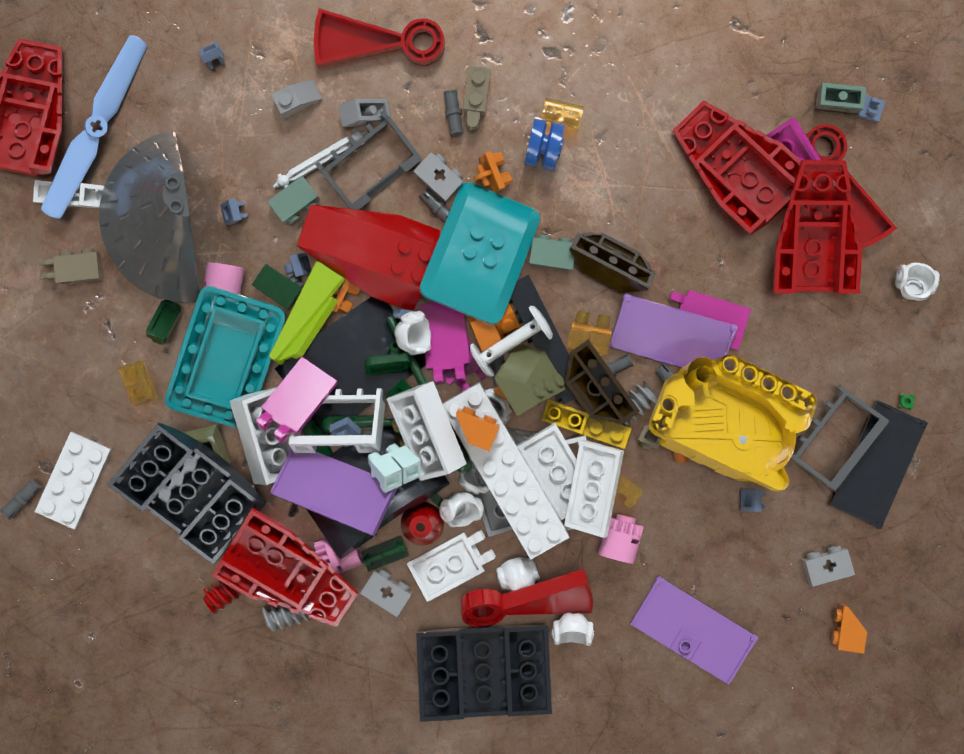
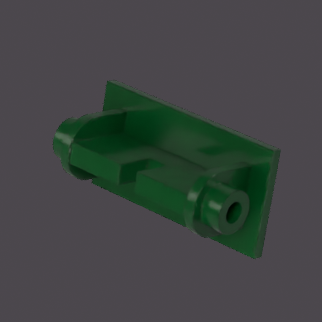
M402 536L361 551L362 560L368 572L409 556Z

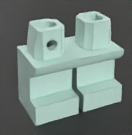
M394 443L386 448V454L382 456L377 452L368 455L371 477L378 479L380 488L384 493L401 486L402 483L406 484L421 477V460L406 445L399 447Z

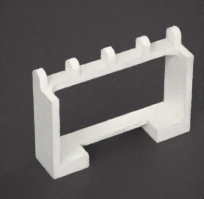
M377 388L376 395H363V389H357V395H342V389H336L335 395H328L323 402L375 403L372 435L301 436V431L298 435L291 432L288 444L293 452L316 453V446L355 445L358 453H380L385 411L382 388Z

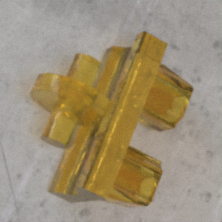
M546 98L541 118L546 119L547 122L553 123L555 121L564 123L565 126L579 129L584 106Z

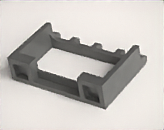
M384 110L380 114L385 120L374 129L367 122L365 126L369 133L357 142L352 136L348 137L347 139L352 146L340 156L333 149L331 154L335 159L323 168L320 162L315 164L350 209L359 210L371 201L370 198L403 172L406 173L422 160L419 153ZM389 124L411 155L350 202L327 172L385 125Z
M838 385L836 389L843 394L835 404L828 400L824 403L830 408V411L821 422L813 417L811 422L817 426L808 439L801 435L797 438L804 444L796 455L792 454L791 457L793 462L835 493L890 422L841 385ZM847 398L878 422L830 482L799 458Z

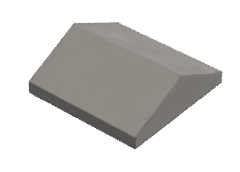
M490 490L486 493L475 495V497L482 500L484 505L482 518L488 537L513 530Z

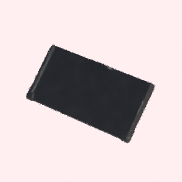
M876 400L873 409L890 422L851 470L847 479L835 493L830 506L865 521L876 529H882L928 423L925 420L911 416ZM869 416L854 451L878 422L872 416Z

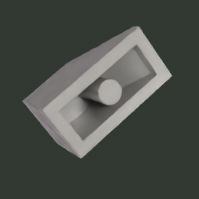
M313 79L289 85L271 94L283 118L323 100Z
M353 99L338 105L342 127L364 126L367 122L369 124L380 123L385 120L380 114L383 110L391 117L388 99Z

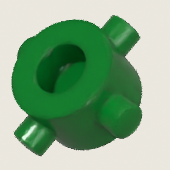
M901 393L899 395L898 407L900 409L903 407L912 410L914 408L915 396L913 394L910 396Z

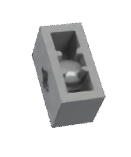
M431 152L413 172L439 198L447 203L459 190L460 186L464 184L461 180L463 176L455 168L450 170L445 165L447 161L440 154L437 153L435 156ZM438 172L439 174H441L442 172H444L445 179L436 180L435 173Z
M840 545L828 548L826 553L820 554L819 551L809 553L807 558L801 559L808 584L812 587L855 575L848 549L841 548ZM826 560L832 563V565H829V570L823 567V565H826Z
M375 569L360 594L398 617L412 595V592L409 591L410 587L402 581L396 583L390 579L392 575L381 569L378 571ZM388 586H390L392 588L391 593H393V595L388 594L387 596H384V590L382 589V587L387 588Z

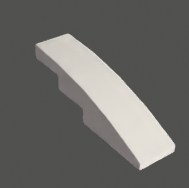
M34 180L32 203L43 204L52 182ZM80 183L68 206L99 208L104 186Z

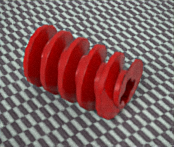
M219 580L218 587L211 583V592L206 588L203 589L205 594L203 600L214 614L218 612L217 607L222 610L225 608V603L229 605L232 603V598L236 600L239 598L237 590Z

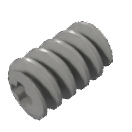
M644 380V388L637 385V393L632 390L629 391L632 401L640 410L638 413L642 416L645 415L644 407L651 410L650 402L657 403L656 395ZM636 415L631 417L635 421L638 420ZM629 420L623 423L629 427L631 426Z
M270 605V611H267L264 606L262 607L266 626L272 632H276L278 626L282 630L285 629L286 623L293 627L294 620L297 624H301L303 618L307 622L311 620L307 614L301 612L296 614L290 612L289 608L278 605V609Z

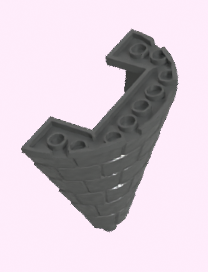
M170 131L152 136L139 143L117 162L106 180L100 200V231L105 248L117 269L132 284L157 298L160 297L177 303H196L199 295V284L190 214L175 131Z

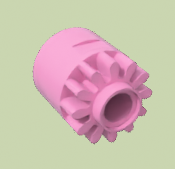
M207 262L203 288L214 286L241 295L240 290L245 268Z
M617 514L616 519L611 518L608 536L601 539L598 555L634 564L644 527L635 524L636 518Z
M326 538L314 543L315 553L338 574L363 565L359 548L340 560Z

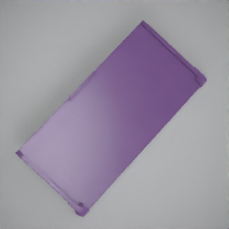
M625 293L609 347L683 367L698 357H707L715 360L728 355L738 326Z
M290 449L270 494L374 536L398 487L384 493L380 488L378 479L376 477L372 478L369 472L318 452L294 453Z
M661 576L655 578L652 588L630 622L632 626L728 685L732 682L759 638L757 635L750 633L667 582Z

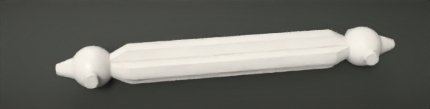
M354 129L352 130V138L357 142L368 132L366 130L356 131ZM348 137L341 139L292 168L286 176L281 173L278 174L277 182L273 187L286 188L290 182H294L302 175L304 177L318 169L315 165L317 162H320L323 166L335 159L331 154L333 149L340 156L352 146L347 139Z

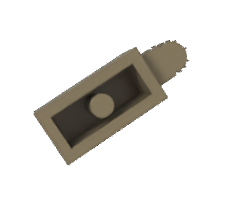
M469 65L463 113L467 114L466 126L470 130H477L479 128L480 116H485L491 68Z
M83 249L81 254H73V251L59 252V256H53V259L38 261L39 266L42 267L54 265V272L40 274V279L43 280L55 279V283L58 284L104 280L102 256L100 253L94 252V249Z

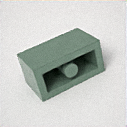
M821 83L817 87L815 109L859 113L864 109L866 87Z
M302 175L267 202L286 225L288 222L289 224L296 222L301 217L299 214L304 210L308 211L311 204L318 205L317 201L320 198Z
M538 234L537 238L533 237L529 265L565 271L573 270L574 257L569 250L572 245V239L559 238V241L550 240L551 236Z

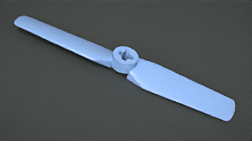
M134 35L128 37L94 97L91 117L86 119L84 130L71 141L41 207L42 212L47 216L55 219L62 217L95 159L99 137L107 132V122L118 112L147 48L146 43L139 37ZM98 121V126L101 127V130L93 132V127L90 124Z

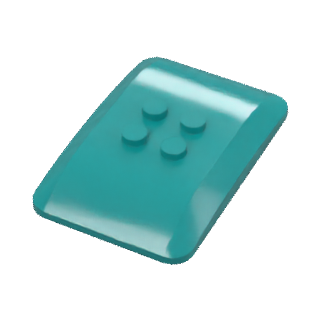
M467 182L462 184L421 281L420 293L429 300L492 325L499 323L503 318L539 225V213L529 206L474 183Z
M206 286L201 289L165 395V403L168 408L238 429L230 400L261 391L271 362L269 355L285 321L284 311L278 306L214 286Z

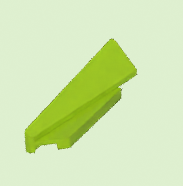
M318 261L315 263L269 355L272 360L283 365L286 359L291 357L298 359L304 355L338 303V300L331 296L344 282L345 279Z

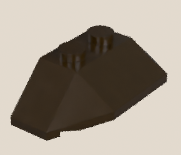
M578 232L569 249L581 272L619 292L647 291L656 274L641 252L602 232Z
M589 339L570 352L565 383L590 418L623 424L640 412Z

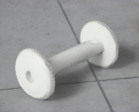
M535 306L529 307L535 319L481 353L474 343L471 344L470 351L473 358L487 376H494L489 363L540 330H543L548 339H552L553 333L549 324Z

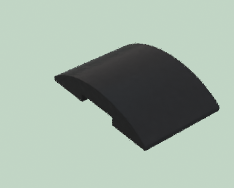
M370 297L317 334L302 356L337 380L338 384L329 395H335L336 389H342V395H357V389H363V395H376L377 388H382L384 396L401 379L405 381L413 375L410 367L404 372L367 375L365 373V359L373 356L390 355L388 352L389 344L396 341L386 321L393 316V309L389 303ZM425 353L414 355L420 369L426 366ZM291 357L286 359L283 365L279 364L274 369L284 380L300 358L295 359ZM322 403L311 419L317 423L323 436H330L332 433H327L322 428V422L326 417L358 416L373 403Z
M159 422L107 484V486L143 512L146 508L180 534L178 539L212 564L230 546L251 509L254 508L260 512L266 504L253 486L221 456L193 437Z
M383 427L381 450L379 453L381 456L386 454V448L389 445L395 443L399 447L405 446L398 427ZM372 428L361 435H372ZM343 445L329 456L371 473V467L368 464V455L371 453H358L355 445L347 447ZM445 475L422 481L417 478L406 484L402 483L393 496L378 530L409 508H416L450 483ZM306 509L340 560L374 537Z
M494 625L416 632L420 722L461 720L468 717L508 715L510 717L552 714L548 625Z

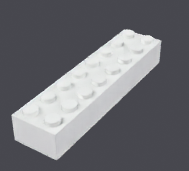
M476 383L442 403L451 425L529 558L533 559L568 539L569 533L481 383ZM466 406L475 410V415L484 418V415H488L497 419L496 423L500 424L490 452L468 443L456 415L458 408L463 409Z

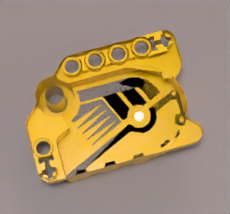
M730 354L715 360L707 357H698L683 366L677 374L666 379L648 426L651 433L660 437L659 444L675 453H680L700 465L703 464L723 476H728L741 482L752 481L771 491L779 492L786 489L789 485V477L784 466L788 463L794 452L796 434L808 429L817 406V399L811 392L735 355ZM725 360L733 362L734 369L732 371L725 368ZM745 369L752 371V380H747L744 377ZM764 378L772 382L771 390L763 386ZM783 388H788L791 391L790 399H786L782 395ZM806 398V399H807V403L810 404V405L807 406V407H805V406H804V405H805V402H803V401H801V400H803V399ZM664 399L672 402L673 408L671 411L664 409ZM663 415L667 416L662 420L661 425L664 426V428L659 430L658 424H656V422L660 421Z

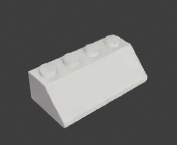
M433 381L387 398L405 445L421 460L420 481L450 474L467 464Z
M277 387L246 394L230 400L254 484L268 485L275 482L291 449L288 444L289 436L283 444L275 439L274 433L280 427L278 423L272 421L267 430L263 431L256 422L265 413L261 407Z

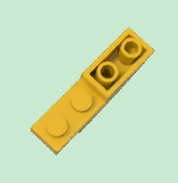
M548 400L541 419L550 424L556 423L559 427L625 450L633 430L615 422L592 419L586 412Z

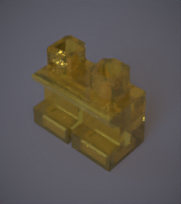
M579 310L575 321L571 324L566 348L575 349L589 339L591 332V344L600 355L607 356L612 329H609L610 317L598 315L596 326L588 324L590 313Z
M143 360L118 368L133 406H140L158 399L151 380L146 381L150 379Z
M620 475L616 493L619 492L625 497L621 503L631 509L644 491L624 475Z

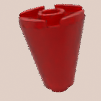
M427 502L421 503L414 509L413 507L409 508L403 513L401 518L403 535L415 545L425 546L434 543L441 536L444 529V520L440 516L439 509ZM423 523L425 525V529H418L417 524Z

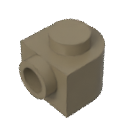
M649 424L641 429L636 440L640 441L639 446L649 451L652 448L658 449L660 437L651 433Z

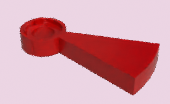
M318 8L314 28V53L318 68L402 48L407 58L413 63L427 65L437 61L445 48V38L442 29L436 22L427 18L411 21L404 28L403 32L399 33ZM420 32L429 33L433 37L432 46L423 51L416 49L413 45V38L416 34Z
M821 124L806 133L814 149L815 142L819 137H827L833 142L834 149L832 154L827 157L818 154L821 160H842L845 157L848 146L844 133L836 126ZM848 172L851 185L850 193L855 207L854 215L859 229V242H861L863 249L887 237L897 227Z
M582 569L505 594L492 589L474 590L461 598L460 606L462 620L465 624L472 627H487L499 623L504 619L505 615L565 614L568 612L572 614L592 613L593 596L589 577L586 571Z

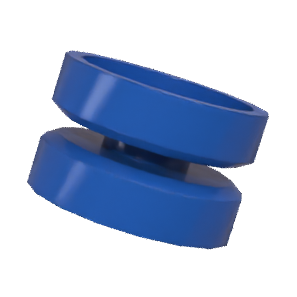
M535 117L524 164L535 167L538 164L540 154H543V169L554 171L563 145L564 138L562 136L565 124L554 121L551 124L549 134H546V119Z

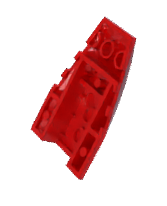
M19 38L5 61V67L0 72V170L38 176L51 173L62 134V47Z
M704 100L672 130L718 205L750 235L766 226L789 203L801 160L781 142L769 138L765 133L747 126L743 121L736 120L729 116L728 113Z
M801 160L775 247L773 293L833 291L838 294H860L862 245L859 242L858 223L855 220V207L851 198V185L845 160Z
M311 204L296 246L347 279L354 286L363 290L370 297L405 310L413 311L422 295L419 289L440 237V230L402 215Z
M254 508L249 512L212 574L214 578L251 599H261L275 607L280 605L289 608L290 612L296 614L301 612L309 615L308 618L335 627L338 626L359 593L294 532Z

